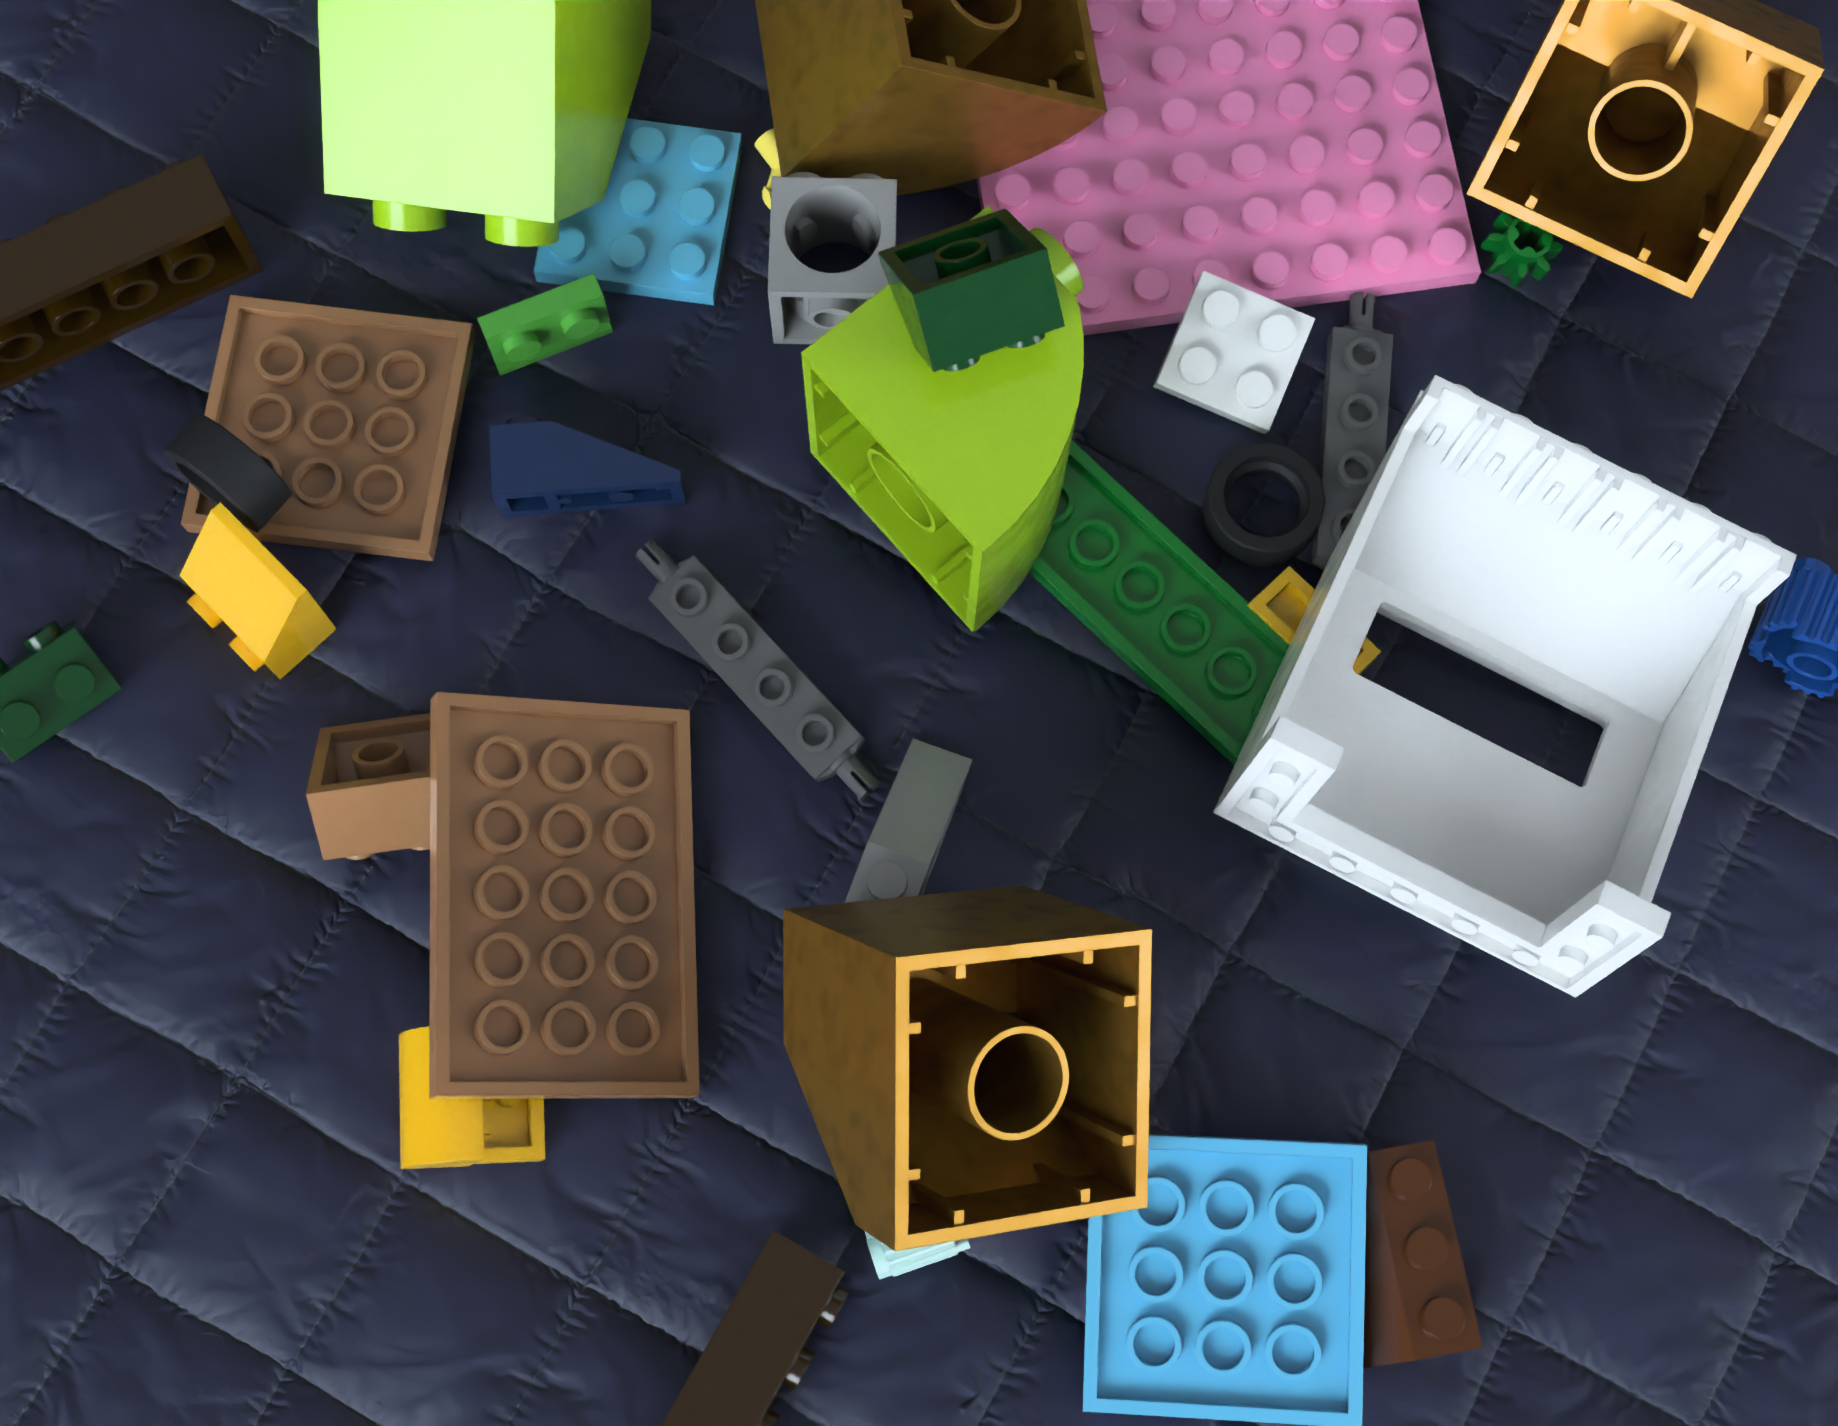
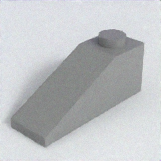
M914 738L912 739L869 837L845 903L924 894L973 759Z

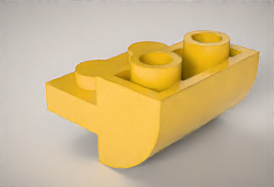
M429 1026L410 1029L399 1034L401 1169L466 1167L472 1164L538 1162L546 1159L544 1099H429Z

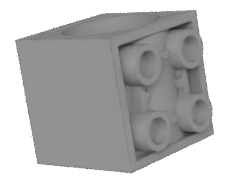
M796 172L788 177L772 176L768 300L773 344L814 343L889 284L882 269L878 252L896 246L897 179H883L878 175L869 173L856 174L850 178H821L819 175L810 172ZM835 242L853 245L870 256L860 266L840 273L820 272L807 267L799 261L800 257L810 249L825 243Z

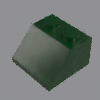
M1006 209L878 252L882 269L914 347L933 372L941 369L945 371L966 369L976 364L980 360L981 355L1004 347L1024 348L1034 345L1045 337V333L1065 326L1047 248Z

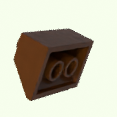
M1434 1140L1367 1152L1363 1369L1483 1348Z

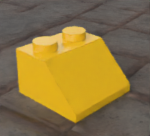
M221 502L210 511L179 575L195 592L186 602L212 629L223 621L237 635L228 645L254 672L265 664L281 680L336 630V627L308 590Z

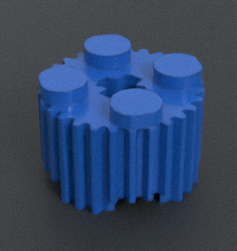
M1807 557L1795 559L1790 576L1769 594L1748 649H1750L1749 655L1756 657L1759 662L1771 660L1773 661L1772 666L1783 668V672L1786 673L1784 682L1791 685V689H1801L1807 695L1814 693L1819 698L1833 696L1835 689H1838V574H1835L1824 562Z

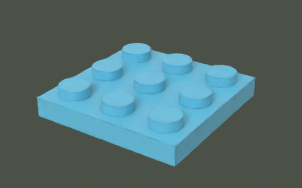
M627 118L603 201L559 221V241L550 245L538 246L534 266L536 281L564 285L594 273L601 291L715 306L743 147L742 133Z

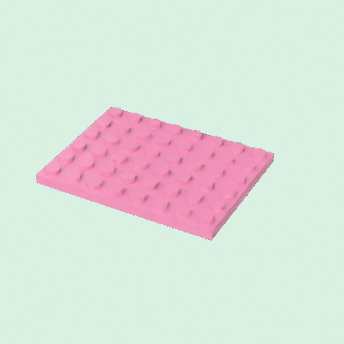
M1086 0L1107 112L1085 129L1059 145L1019 164L976 179L982 210L987 206L994 212L1002 209L1008 210L1028 231L1033 228H1041L1048 232L1071 256L1083 280V290L1076 296V299L1079 301L1084 336L1179 323L1198 276L1203 270L1290 308L1349 300L1352 294L1363 292V298H1365L1367 293L1376 297L1476 283L1481 274L1418 0Z

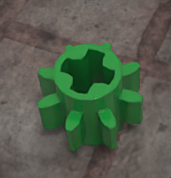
M1502 212L1493 223L1494 230L1497 233L1489 234L1481 243L1483 250L1491 252L1492 265L1488 272L1490 274L1499 272L1506 277H1510L1512 287H1516L1527 273H1530L1538 281L1542 280L1551 270L1547 260L1554 259L1563 249L1562 244L1553 241L1552 233L1519 218L1513 220L1506 212ZM1523 243L1527 247L1520 250L1516 246Z

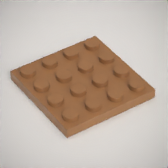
M230 295L204 416L222 425L256 452L277 472L292 492L291 497L259 532H255L247 527L245 528L258 541L434 562L476 337L473 324ZM189 483L181 525L187 532L200 534L210 511L216 505L191 483Z

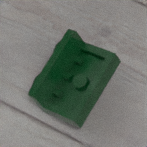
M75 619L63 627L56 620H53L36 630L23 641L28 650L8 664L0 656V748L12 763L122 689V684L82 634L83 629Z

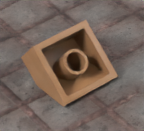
M430 713L320 728L306 797L323 860L344 857L351 860H360L371 857L379 852L408 848L417 851L430 849Z

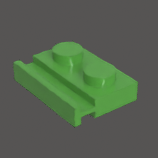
M594 273L477 318L500 376L613 332L604 296Z

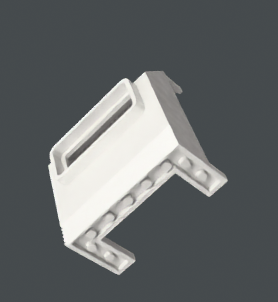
M1435 375L1425 391L1420 390L1331 554L1213 813L1576 998L1657 942L1664 935L1671 912L1651 903L1756 607L1790 576L1797 555L1772 543L1770 539L1761 534L1750 532L1712 513L1701 504L1690 502L1652 483L1641 474L1632 473L1592 453L1591 450L1583 445L1572 443L1533 424L1531 420L1523 415L1511 413L1475 395L1465 386L1451 383ZM1376 613L1599 724L1603 728V732L1582 787L1356 674L1353 671V664Z

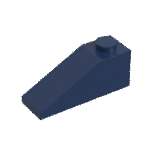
M517 416L508 419L506 424L489 425L491 494L501 517L686 504L681 470L560 423L542 421L540 418L533 416Z

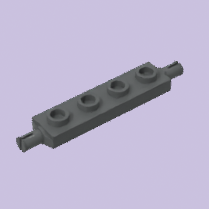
M1363 292L1352 294L1349 297V324L1343 327H1333L1328 335L1318 474L1322 479L1326 503L1321 523L1313 536L1311 561L1313 565L1323 570L1386 455L1393 334L1383 333L1378 329L1372 328L1375 296L1367 293L1364 300Z
M656 539L645 543L644 545L660 562L657 564L642 548L638 550L635 556L659 581L652 594L648 597L653 605L814 780L821 782L837 774L857 795L860 801L871 795L855 778V774H857L872 791H875L880 785V781L855 757L865 740L858 730L694 555L676 564L662 549Z

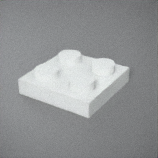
M1203 270L1198 276L1153 387L1265 434L1270 430L1315 318Z

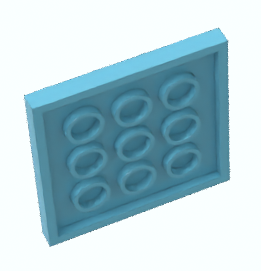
M1149 1134L1148 1207L1090 1217L1088 1219L1083 1412L1312 1426H1362L1367 1145L1363 1143Z

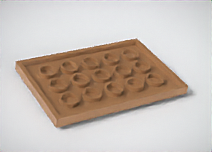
M436 692L430 699L429 1099L692 1098L700 1095L690 711L684 709Z

